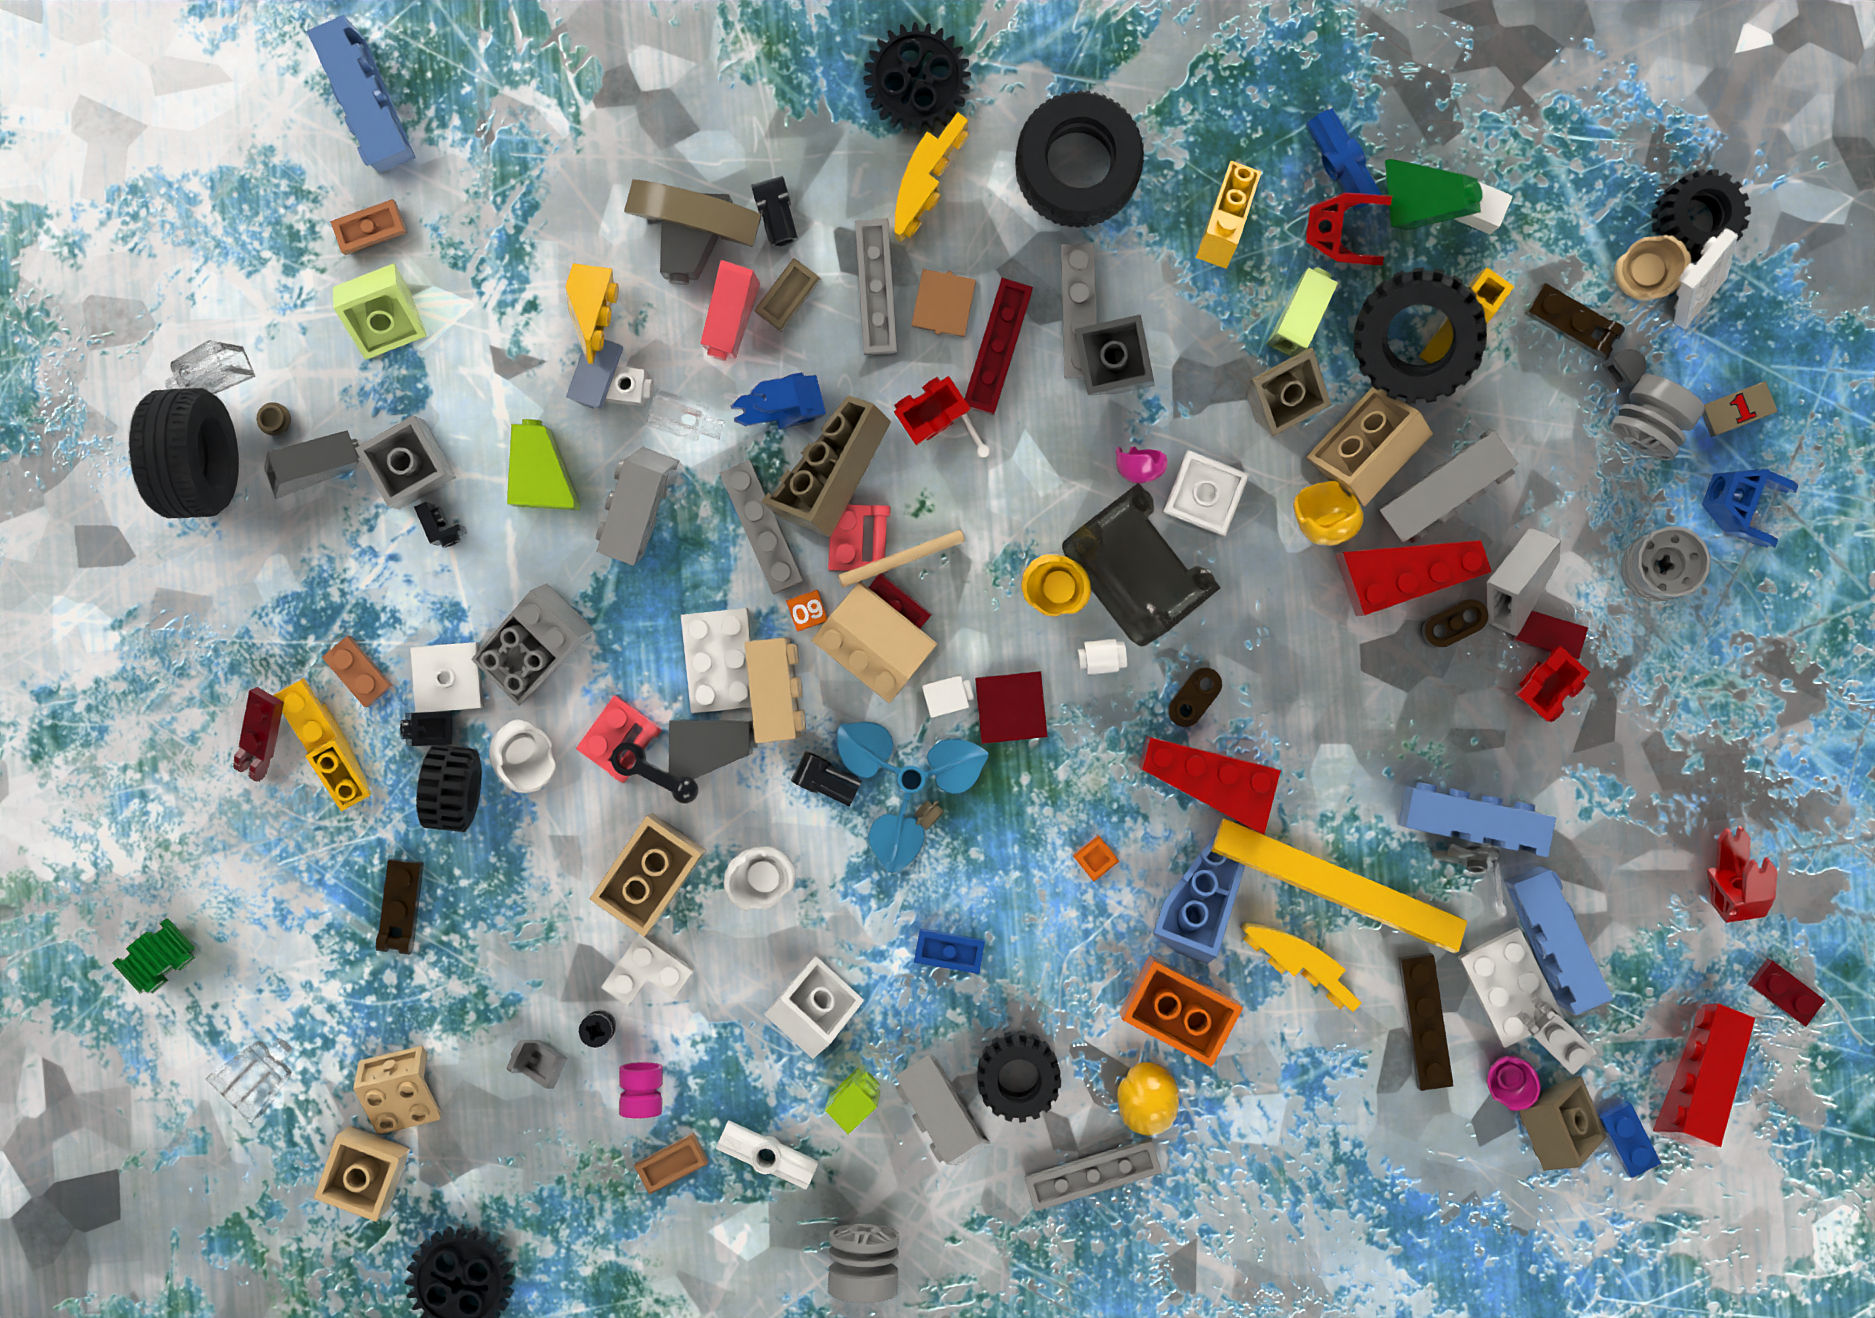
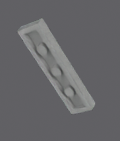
M888 218L855 221L864 355L897 353Z
M1094 243L1061 244L1064 379L1084 378L1075 329L1097 324Z
M751 460L720 472L772 594L803 582L802 575L774 512L761 503L766 494Z
M1148 1138L1025 1176V1181L1034 1211H1038L1162 1173L1152 1139Z

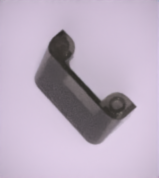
M1137 483L1065 539L1062 543V550L1066 557L1075 560L1085 569L1090 579L1092 592L1127 637L1136 645L1143 647L1170 631L1221 587L1208 569L1194 566L1188 570L1148 519L1154 512V501L1151 494Z

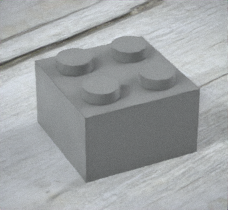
M414 415L355 448L386 505L394 509L400 510L457 478L425 420Z

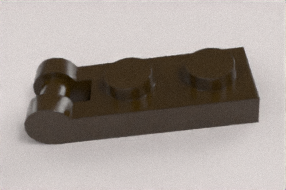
M1547 283L1540 286L1524 313L1603 359L1609 358L1613 351L1612 344L1615 339H1620L1625 331L1621 324L1608 320ZM1595 329L1603 333L1600 340L1591 337Z
M388 859L380 927L375 945L376 951L388 952L389 949L399 950V954L411 955L415 941L424 862ZM393 927L403 928L401 937L392 936Z

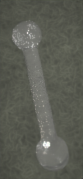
M1499 855L1495 859V865L1493 866L1497 906L1494 912L1496 916L1503 918L1508 914V909L1504 905L1500 871L1501 855Z

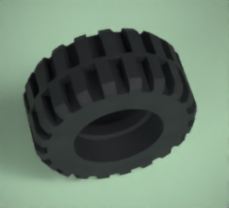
M1424 267L1414 268L1412 272L1404 273L1403 270L1395 273L1393 278L1387 281L1383 280L1378 284L1372 294L1368 295L1363 303L1353 334L1355 359H1358L1360 362L1359 369L1363 376L1368 375L1371 379L1370 384L1377 391L1380 388L1387 391L1386 396L1396 400L1397 396L1406 398V403L1416 404V399H1425L1426 403L1437 401V397L1443 394L1448 397L1456 393V388L1459 385L1465 386L1470 381L1474 370H1478L1482 362V356L1487 343V322L1482 303L1478 302L1476 293L1472 288H1467L1462 283V279L1455 275L1452 277L1444 274V270L1434 268V271H1424ZM1414 305H1427L1439 309L1448 317L1453 329V340L1448 352L1438 361L1426 365H1413L1400 360L1392 353L1387 340L1388 327L1395 315L1404 308Z

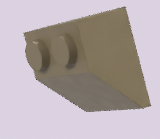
M1311 347L1251 379L1246 394L1255 421L1272 436L1331 406L1315 352Z
M1582 1076L1573 1077L1540 1091L1538 1100L1531 1107L1519 1110L1521 1122L1527 1129L1533 1144L1534 1153L1539 1158L1543 1170L1578 1168L1607 1138Z

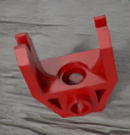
M1345 192L1311 205L1309 208L1306 242L1337 262L1383 265V256L1353 253L1345 248L1340 242L1344 212L1350 207L1361 203L1391 205L1392 196ZM1322 220H1329L1331 222V228L1328 231L1323 232L1319 230L1318 226Z
M1742 826L1737 827L1734 837L1729 828H1725L1717 838L1716 867L1707 868L1711 904L1725 923L1766 917L1776 899L1778 870L1768 857L1764 858L1761 868L1758 867V863L1754 859L1750 860L1751 838Z

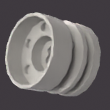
M1643 374L1628 395L1633 405L1624 404L1621 406L1619 416H1616L1610 423V429L1619 439L1634 449L1651 457L1670 461L1678 454V447L1686 441L1685 434L1681 430H1692L1705 411V406L1697 396L1681 385L1660 376Z
M1668 526L1637 538L1627 547L1622 557L1621 574L1625 585L1635 596L1650 602H1664L1693 593L1705 582L1709 574L1711 557L1706 543L1695 532L1684 527ZM1660 560V566L1665 568L1663 572H1660V567L1655 566V562Z
M874 1224L843 1225L830 1231V1245L832 1247L829 1248V1258L835 1262L829 1266L828 1293L834 1298L856 1303L881 1302L893 1298L897 1294L898 1268L892 1263L899 1259V1252L896 1248L899 1246V1232L886 1226Z

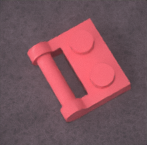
M847 505L830 537L829 571H850L885 558L887 517H890L891 506ZM864 516H874L872 562L862 561Z
M614 695L578 744L576 750L606 770L616 780L625 783L629 776L619 774L612 766L611 756L614 749L622 744L635 724L641 726L643 730L633 743L640 745L643 749L647 747L653 737L657 738L663 729L619 696ZM627 750L620 763L624 768L631 769L636 762V757L632 751Z

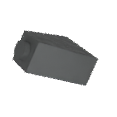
M701 193L733 203L729 194ZM661 220V275L665 279H669V283L676 285L689 284V280H698L719 236Z
M348 430L267 452L264 469L275 499L355 470L359 463L358 458H360L355 450L359 446L356 438L351 439Z
M669 721V773L677 778L690 777L696 779L753 753V748H758V743H755L753 721Z

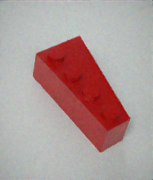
M1481 540L1348 551L1335 554L1355 616H1365L1492 572Z
M1146 736L1138 768L1265 835L1281 770Z
M1719 1003L1701 1006L1695 1015L1694 1027L1654 1125L1653 1132L1688 1146H1722L1755 1017Z

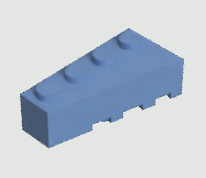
M344 15L307 30L306 32L319 57L320 63L332 84L331 88L338 103L342 105L346 114L344 117L350 132L356 135L361 145L357 149L366 166L371 165L376 171L382 173L416 158L365 37Z
M1417 782L1416 788L1405 787L1398 822L1400 826L1448 837L1456 836L1463 840L1481 844L1491 843V845L1515 851L1521 849L1535 855L1549 857L1556 817L1534 812L1536 805L1515 801L1514 807L1502 805L1503 799L1482 795L1481 801L1469 799L1470 792L1450 788L1449 794L1436 792V785Z
M1538 866L1504 880L1538 966L1557 1005L1574 1015H1578L1614 1000L1575 921V914L1561 892L1563 886L1556 872Z

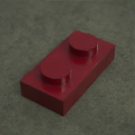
M880 573L868 587L919 629L923 627L932 615L931 612L883 573Z
M1770 959L1765 960L1747 984L1797 1023L1805 1027L1826 1001Z

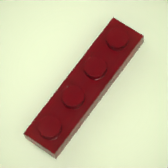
M1001 277L964 398L973 410L995 415L1033 291L1032 286Z

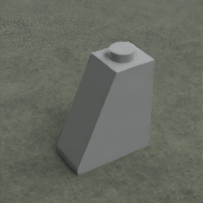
M1533 528L1528 529L1487 581L1488 624L1515 636L1519 634L1559 563L1561 540L1554 538L1548 533H1542Z

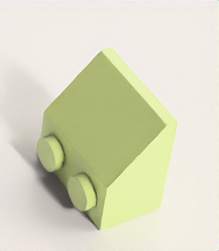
M395 263L333 287V308L365 360L426 337V331L410 289Z

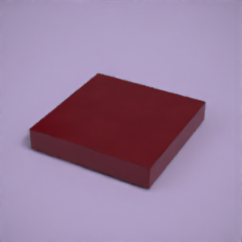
M1041 671L975 678L982 744L1048 737Z

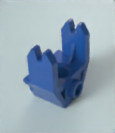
M802 372L790 374L784 378L761 381L750 391V394L740 396L730 405L731 409L743 410V414L735 417L734 422L744 426L777 421L779 430L814 422L826 414L817 376H804Z
M1769 469L1715 473L1712 475L1702 506L1725 533L1755 545L1776 548L1778 539L1750 527V522L1764 486L1784 493L1789 491L1796 493L1799 485L1793 480L1771 472Z

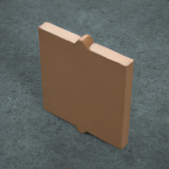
M923 269L911 327L935 331L936 335L945 333L965 337L976 280L953 275L951 271L941 273Z

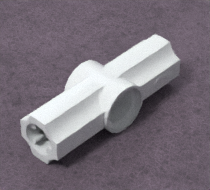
M729 1120L716 1146L717 1150L752 1165L759 1173L773 1174L806 1190L819 1163L816 1159L782 1145L776 1137L762 1136ZM766 1148L770 1149L775 1153L776 1159L765 1161L760 1157L759 1151Z

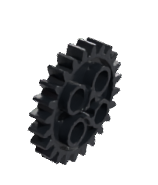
M914 22L910 32H907L904 25L901 24L900 35L898 36L891 30H888L889 41L886 43L878 38L877 46L880 51L870 50L869 57L874 62L864 64L865 71L871 73L864 76L863 81L865 85L871 86L865 90L866 97L875 98L871 103L872 110L882 108L879 114L881 121L891 116V128L893 129L899 122L903 123L904 133L909 131L911 125L916 126L918 134H921L922 127L926 124L930 131L934 132V122L939 121L944 127L947 126L946 114L954 117L957 113L954 105L965 106V99L960 94L970 93V86L963 82L971 80V72L962 71L969 67V60L965 58L959 59L963 55V47L960 46L953 49L955 37L951 36L944 40L943 28H940L936 34H932L930 23L926 25L924 31H919L917 22ZM912 50L917 52L919 57L915 61L908 62L902 58L904 52ZM927 53H932L933 56L923 68V80L918 79L916 81L908 103L903 104L902 100L912 88L911 76L914 78L918 76ZM936 66H944L949 72L943 77H936L931 73V70ZM895 79L900 80L904 84L898 91H891L886 87L889 81ZM921 95H928L933 99V102L927 107H922L916 104L915 100Z
M464 1224L458 1227L456 1234L451 1226H447L443 1231V1236L440 1232L435 1231L431 1236V1241L425 1239L420 1244L422 1250L417 1249L412 1255L416 1262H411L406 1269L413 1275H410L405 1280V1284L414 1286L406 1296L407 1298H417V1302L411 1309L418 1310L422 1308L424 1312L420 1318H499L501 1315L499 1310L505 1311L509 1305L506 1299L510 1298L514 1293V1290L508 1286L512 1285L516 1280V1276L507 1274L513 1268L514 1263H504V1259L509 1251L499 1252L497 1250L501 1240L498 1239L491 1244L488 1241L490 1237L489 1231L480 1237L478 1236V1226H475L470 1233H466ZM443 1254L452 1256L455 1260V1265L446 1264L443 1260ZM474 1263L483 1264L487 1269V1274L477 1272ZM483 1284L487 1285L489 1289H486ZM434 1286L442 1287L446 1291L447 1297L437 1295ZM466 1295L474 1296L478 1300L479 1305L473 1306L469 1304L466 1300Z

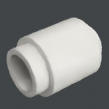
M1116 639L1088 641L1083 643L1084 649H1078L1079 668H1086L1087 675L1119 672V668L1127 667L1124 641L1116 642Z

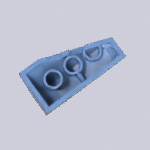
M1216 833L1162 903L1153 931L1154 936L1175 952L1206 964L1218 957L1245 865L1211 851Z

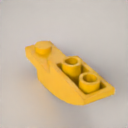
M958 112L938 139L928 131L925 133L907 165L901 181L895 210V239L900 243L906 236L911 238L921 225V221L918 220L926 209L930 212L941 197L938 193L940 191V182L933 176L940 177L950 163L947 157L954 148L960 150L970 135L967 132L968 119Z
M305 678L272 695L284 702L283 715L308 753L305 757L340 811L371 795L370 789L351 747L325 703L321 704Z
M1244 922L1240 926L1247 933L1243 940L1255 951L1258 952L1263 948L1269 953L1271 957L1268 959V962L1279 973L1283 974L1287 970L1295 977L1304 967L1305 969L1301 975L1313 986L1317 987L1321 983L1327 988L1329 992L1326 997L1340 1010L1346 1006L1354 1012L1362 1003L1338 981L1346 969L1311 943L1291 933L1262 924Z

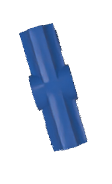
M1333 108L1321 112L1307 122L1308 131L1322 153L1321 160L1327 174L1333 181H1338L1344 193L1382 195L1365 166L1366 158L1361 146L1354 138H1349ZM1368 203L1352 206V208L1356 211L1365 207Z

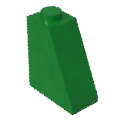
M1394 159L1385 160L1388 196H1392L1391 205H1389L1391 227L1411 230L1481 212L1480 202L1483 198V192L1478 178Z

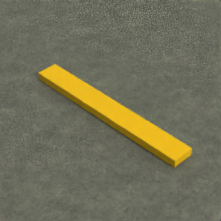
M1225 818L1221 820L1211 848L1212 852L1452 953L1459 952L1467 920Z

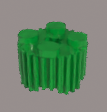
M168 918L159 923L163 927L161 930L154 934L147 931L126 948L130 954L124 960L116 958L112 962L139 994L144 991L147 994L150 992L152 994L169 981L165 977L173 969L181 971L196 958L192 954L195 947Z

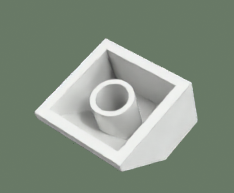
M815 956L779 995L764 1015L814 1059L831 1044L863 1003L864 999Z

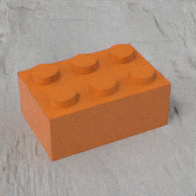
M1149 954L1119 1014L1126 1023L1212 1067L1243 1007L1230 996Z

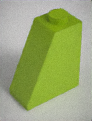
M522 419V425L511 424L507 504L514 507L580 510L578 496L552 430L542 426L541 420Z

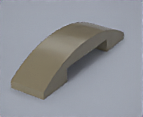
M636 179L632 180L624 209L625 213L653 221L663 220L718 235L721 239L750 247L754 246L762 216L753 210L705 194Z

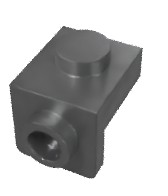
M520 1040L512 1050L511 1059L506 1069L511 1073H523L544 1088L553 1089L568 1058L540 1040Z

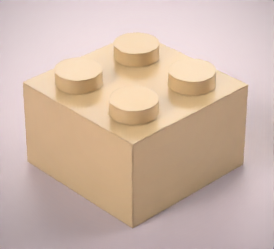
M348 1126L336 1135L313 1199L372 1221H378L390 1207L411 1148Z

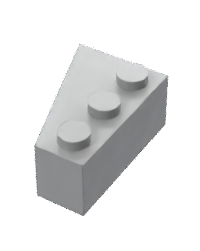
M645 447L640 448L625 460H620L614 475V479L618 480L616 489L610 492L605 504V509L609 510L606 522H601L596 533V540H599L596 552L633 566L643 558L657 521L655 516L661 498L665 499L668 492L665 484L669 472L677 469L679 460Z

